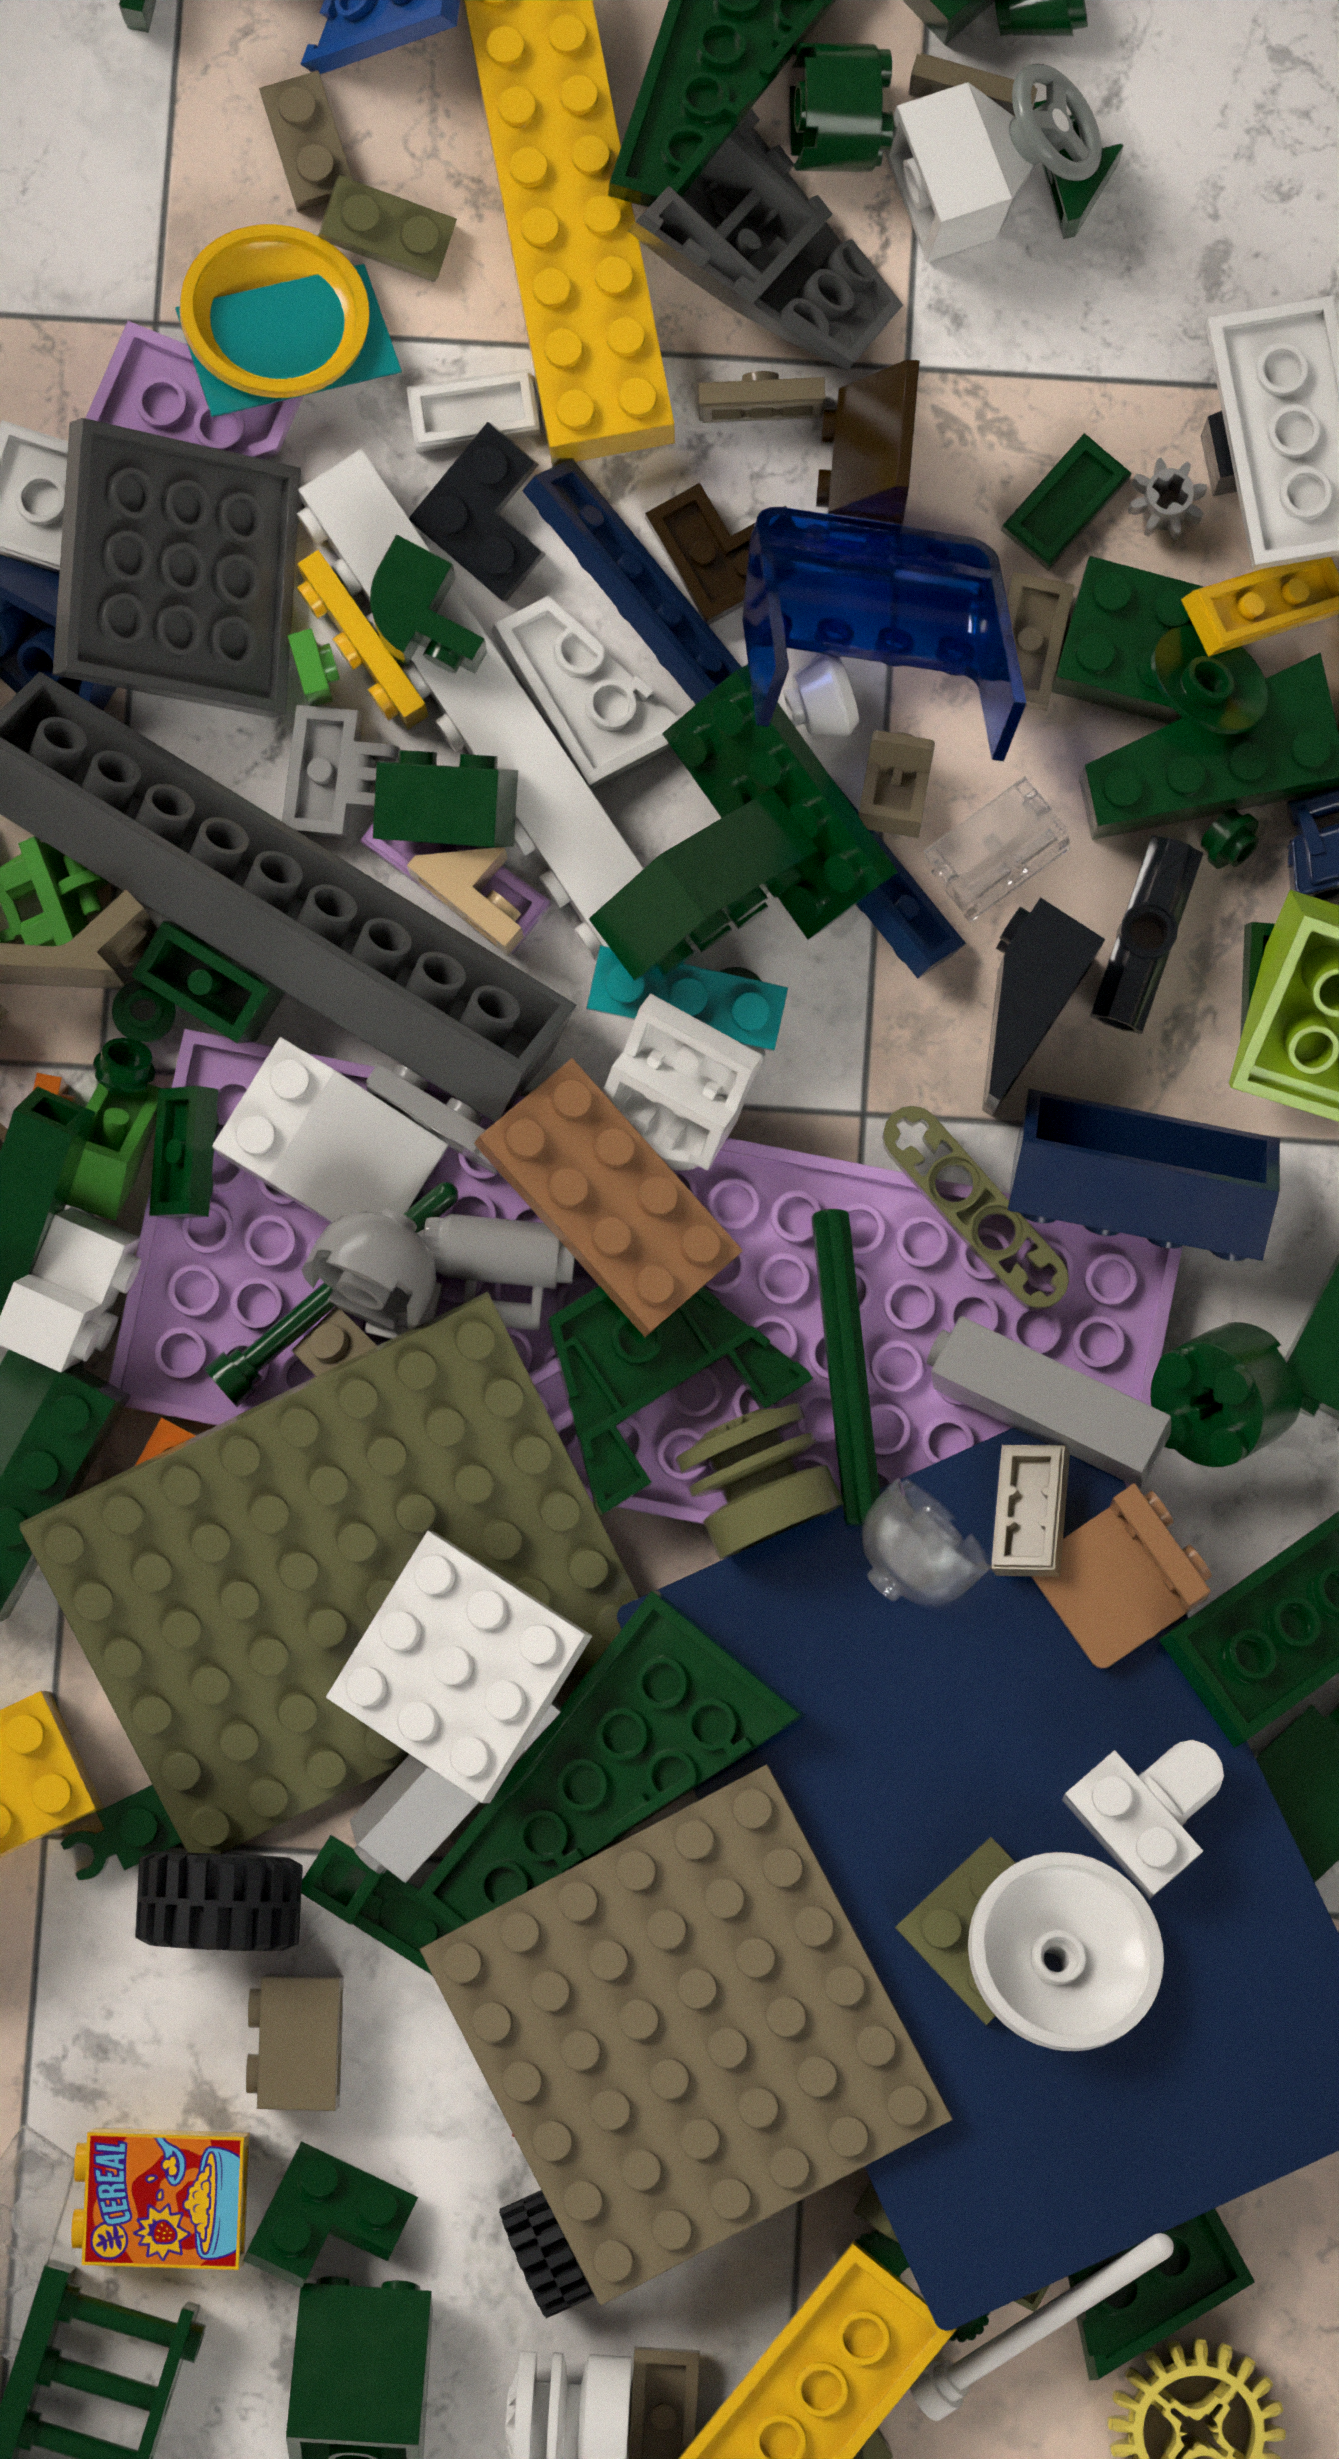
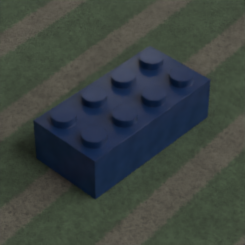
M1028 1089L1013 1159L1008 1211L1018 1212L1024 1218L1037 1223H1052L1058 1220L1083 1225L1088 1231L1102 1236H1115L1119 1233L1144 1237L1152 1244L1168 1249H1176L1184 1245L1209 1250L1213 1255L1228 1261H1243L1246 1258L1263 1261L1280 1192V1138Z

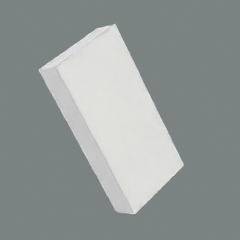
M530 368L406 387L416 453L467 446L487 422L496 426L509 439L540 435Z

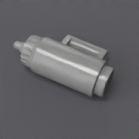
M450 1214L445 1218H426L425 1228L417 1232L426 1242L436 1264V1272L445 1278L466 1280L464 1303L475 1298L477 1281L533 1286L532 1304L492 1300L505 1327L540 1330L544 1288L556 1289L557 1282L573 1284L576 1259L544 1223Z

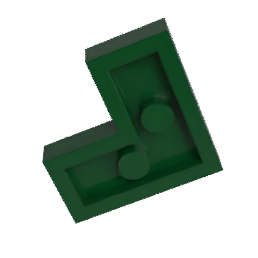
M301 2141L246 2251L243 2261L302 2289L328 2235L331 2234L388 2262L418 2197Z

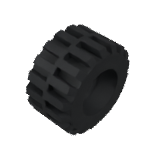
M152 1852L139 1858L135 1938L151 1946L229 1951L287 1950L299 1944L303 1865L291 1858L277 1856L188 1852Z

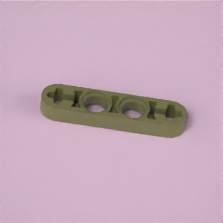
M917 1106L902 1107L893 1112L886 1121L882 1135L884 1149L892 1161L1018 1303L1025 1308L1035 1311L1049 1309L1056 1305L1066 1293L1069 1283L1068 1270L1060 1257L1020 1213L1008 1211L1009 1200L933 1114L925 1108ZM902 1121H905L911 1127L919 1122L926 1126L927 1130L922 1140L933 1154H935L940 1144H943L951 1152L936 1160L926 1176H921L915 1169L916 1166L923 1164L926 1160L922 1154L913 1146H909L902 1151L896 1145L901 1135L897 1125ZM956 1166L962 1168L971 1177L973 1187L966 1199L959 1202H950L942 1198L937 1192L936 1177L941 1170L947 1167ZM989 1215H1002L1011 1221L1014 1226L1015 1237L1009 1247L1003 1250L988 1249L980 1241L978 1236L979 1224ZM1025 1240H1028L1036 1249L1026 1254L1025 1258L1038 1271L1048 1266L1055 1273L1049 1282L1054 1293L1048 1297L1040 1290L1034 1292L1031 1296L1025 1292L1023 1286L1029 1278L1018 1263L1014 1265L1010 1273H1007L999 1264L1015 1256Z

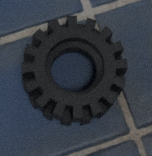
M542 2190L499 2209L504 2229L509 2237L508 2240L517 2257L516 2260L524 2273L529 2289L532 2290L538 2307H540L546 2319L595 2297Z

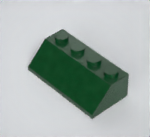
M9 1349L0 1364V1622L10 1617L38 1566L20 1530V1523L77 1495L131 1396L77 1364L63 1372H58Z

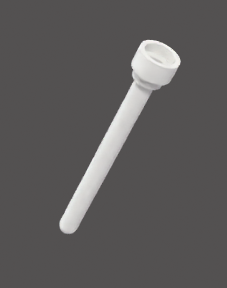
M1155 2234L955 2363L948 2360L943 2363L932 2361L910 2387L915 2402L930 2419L935 2421L943 2419L962 2406L963 2397L969 2392V2385L1169 2258L1174 2249L1173 2241L1166 2234Z

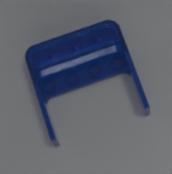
M769 507L762 510L757 516L750 537L742 617L756 725L766 727L770 725L789 670L787 648L827 654L836 658L849 657L882 662L894 667L908 666L941 671L949 675H964L972 679L979 688L991 759L1004 762L1027 703L1000 561L996 552L986 543L964 535L786 507Z

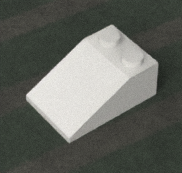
M279 1037L212 1145V1148L219 1156L329 1223L334 1222L341 1216L365 1211L381 1214L383 1209H392L404 1214L412 1207L449 1147L447 1143L359 1085Z

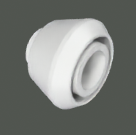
M825 652L820 653L791 676L793 688L783 690L788 714L795 727L804 724L810 735L848 736L859 723L857 705L848 675L839 657Z

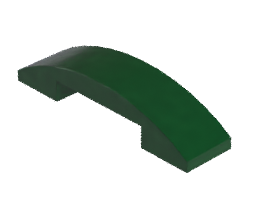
M333 1835L329 1836L302 1879L301 1894L349 1925L356 1926L431 1975L432 1973L420 1948L454 1931L450 1925L415 1896L420 1888L408 1881L406 1883L388 1869L384 1874L383 1872L381 1874L376 1873L358 1857L353 1847Z

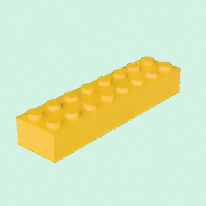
M463 0L552 466H557L572 458L575 462L675 444V424L640 243L635 236L628 232L635 223L632 203L608 196L610 179L621 145L593 0Z

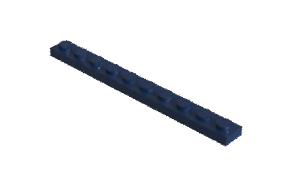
M573 458L532 478L522 490L523 493L539 511L542 519L558 534L578 559L581 567L592 576L617 607L620 615L630 623L656 655L659 663L669 671L695 705L734 671L741 668V665ZM838 786L842 794L845 796L847 801L850 803V805L858 815V809L853 805V803L849 800V798ZM869 830L898 873L856 904V906L869 918L891 945L897 957L908 966L918 979L951 958L966 942L875 831Z

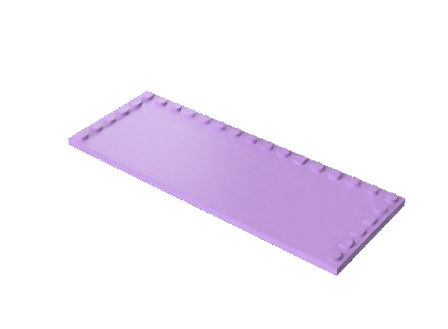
M184 1029L172 1088L203 1086L218 1089V1128L215 1134L216 1140L274 1046L254 1042L237 1044L228 1037ZM309 1054L367 1091L366 1080L374 1070V1066ZM426 1080L429 1085L424 1092L446 1105L451 1097L455 1098ZM519 1096L509 1110H511L525 1097ZM479 1113L483 1117L479 1126L487 1130L495 1123ZM733 1138L726 1139L708 1171L700 1166L686 1171L672 1170L743 1250L742 1253L703 1287L721 1300L720 1303L749 1327L753 1326L771 1340L770 1343L793 1362L797 1361L805 1367L813 1377L811 1382L769 1409L782 1408L799 1402L805 1418L792 1427L780 1432L785 1442L812 1432L816 1442L792 1460L797 1471L814 1466L827 1465L840 1495L839 1469L811 1221L813 1213L821 1210L837 1208L846 1210L849 1214L879 1488L1013 1428L935 1390L933 1387L931 1375L933 1367L927 1364L928 1355L939 1333L943 1329L952 1332L960 1315L1151 1406V1383L1162 1356L1182 1247L1176 1249L1163 1248L1152 1244L1147 1238L1119 1233L1115 1236H1102L1088 1231L1083 1225L1058 1220L1052 1223H1037L1026 1219L1063 1261L1068 1270L1069 1277L1067 1291L1060 1301L1049 1309L1035 1311L1025 1308L1012 1297L903 1172ZM451 1147L447 1148L413 1203L415 1205L438 1184L449 1182L457 1188L458 1200L440 1216L441 1218H445L450 1214L544 1223L504 1177L500 1178L499 1173L493 1174ZM214 1150L212 1168L214 1185L210 1198L209 1217L167 1219L149 1216L150 1186L140 1233L141 1239L136 1252V1256L141 1258V1265L135 1281L127 1294L109 1383L131 1395L124 1408L217 1426L316 1377L291 1350L324 1317L259 1371L262 1378L253 1385L257 1391L239 1407L233 1404L204 1368L222 1352L229 1356L238 1348L242 1353L324 1283L319 1278L313 1288L305 1280L301 1269L317 1239L331 1223L222 1158ZM938 1179L935 1181L936 1190L939 1195L950 1202H959L966 1199L973 1187ZM1003 1193V1194L1006 1196V1198L1009 1200V1194H1008V1193ZM998 1214L989 1215L980 1222L978 1236L982 1244L988 1249L1003 1250L1009 1247L1014 1240V1226L1005 1216ZM1025 1240L1015 1256L999 1264L1007 1273H1010L1014 1265L1018 1263L1029 1278L1023 1286L1025 1292L1031 1296L1034 1292L1040 1290L1048 1297L1054 1293L1049 1282L1055 1273L1048 1266L1038 1271L1025 1258L1026 1254L1036 1249L1028 1240ZM577 1260L575 1262L573 1284L557 1282L556 1289L544 1288L540 1330L506 1327L528 1374L556 1358L547 1324L548 1318L599 1286ZM436 1272V1283L443 1285L436 1317L464 1304L466 1280L445 1278ZM477 1281L475 1298L488 1292L492 1300L532 1304L533 1286ZM344 1311L364 1332L367 1321ZM366 1334L377 1346L390 1340ZM727 1358L720 1359L616 1426L652 1482L648 1487L618 1505L617 1508L704 1525L703 1521L706 1517L726 1504L722 1492L702 1497H692L688 1488L691 1485L713 1474L710 1465L681 1474L675 1458L689 1450L708 1431L760 1409ZM573 1424L558 1433L591 1502L594 1503ZM1124 1481L1127 1488L1132 1485Z

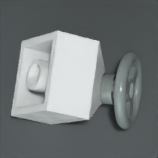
M1031 64L1024 67L1017 74L1012 88V104L1015 117L969 82L897 105L893 116L894 132L891 150L884 151L926 262L997 239L1036 164L1042 162L1054 174L1070 181L1088 179L1096 172L1102 156V143L1096 119L1081 92L1060 71L1044 64ZM1035 83H1041L1046 86L1047 102L1033 110L1031 102L1032 86ZM1067 107L1078 125L1082 140L1073 130V124L1067 113ZM1065 148L1073 161L1062 156L1059 151Z

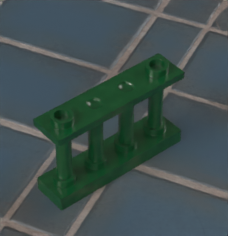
M54 2259L50 2260L44 2265L1 2402L0 2459H17L20 2449L30 2452L33 2446L74 2459H153L183 2361L195 2363L203 2341L206 2325L196 2322L201 2305L188 2301L181 2309L178 2322L169 2321L81 2293L82 2286L72 2283L77 2266ZM72 2319H76L169 2348L158 2386L61 2357L62 2349L52 2347L59 2323L63 2322L70 2325ZM54 2382L150 2412L138 2450L43 2421V2413L33 2411L40 2385L50 2388Z

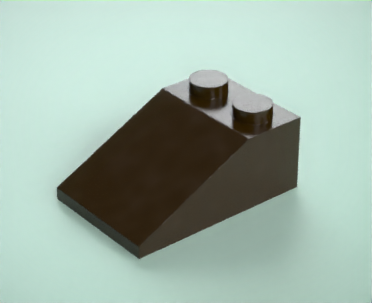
M906 359L838 389L837 409L824 408L821 446H832L833 457L831 470L819 469L816 507L828 508L827 527L902 533L910 482L920 360Z

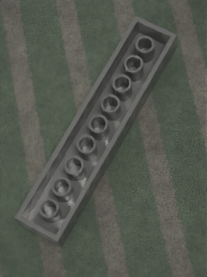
M39 672L0 710V814L41 841L59 850L121 890H127L134 898L147 907L157 911L197 936L200 940L210 944L250 969L256 975L263 977L303 1002L309 1008L316 1010L359 1037L362 1041L377 1048L494 1122L507 1113L552 1055L577 1004L45 674Z

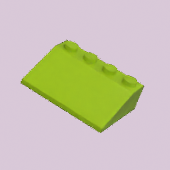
M1289 890L1264 950L1229 1085L1233 1089L1339 1122V905Z

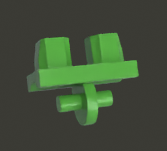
M34 836L18 843L22 854L0 867V880L11 900L20 901L37 893L43 913L20 923V933L25 945L60 946L71 941L89 924L87 916L97 914L103 910L96 891L105 887L110 882L94 874L67 855L64 856L62 852L45 842H41L40 839Z

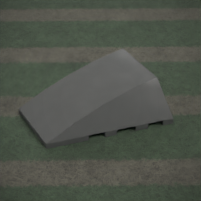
M750 109L683 196L680 197L668 186L636 220L628 232L680 274L731 309L784 340L848 370L895 316L903 304L853 239L841 242L826 222L833 213L819 195L810 199L807 198L788 173L794 167V163L780 145L770 150L754 129L760 119Z

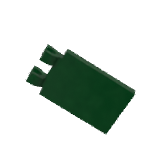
M1339 1703L1325 1717L1312 1704H1309L1255 1756L1314 1883L1339 1860Z

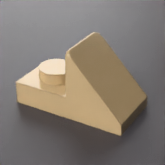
M504 847L416 855L407 864L410 876L506 956L523 939L522 928L515 922L521 915L520 912L494 890H491L486 897L480 893L482 888L507 860L508 857Z

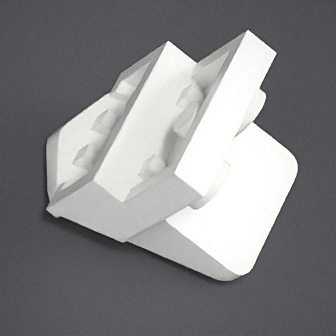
M650 993L638 1010L624 1051L613 1064L603 1093L671 1170L686 1171L700 1166L708 1171L738 1120L752 1082L761 1067L766 1053L762 1048L741 1044Z

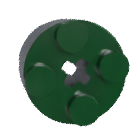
M797 43L793 55L792 68L804 69L802 81H798L796 86H790L789 89L791 156H799L794 164L795 171L872 172L875 167L881 166L883 150H891L893 142L894 123L892 111H882V88H889L892 78V55L890 49H878L875 44Z
M1230 1322L1211 1329L1164 1354L1160 1358L1154 1372L1150 1395L1151 1406L1171 1416V1434L1164 1447L1175 1449L1186 1459L1202 1466L1226 1467L1238 1463L1275 1442L1283 1433L1288 1431L1299 1415L1302 1402V1386L1294 1363L1288 1366L1277 1348L1281 1346L1279 1341L1272 1334L1258 1326L1244 1322Z

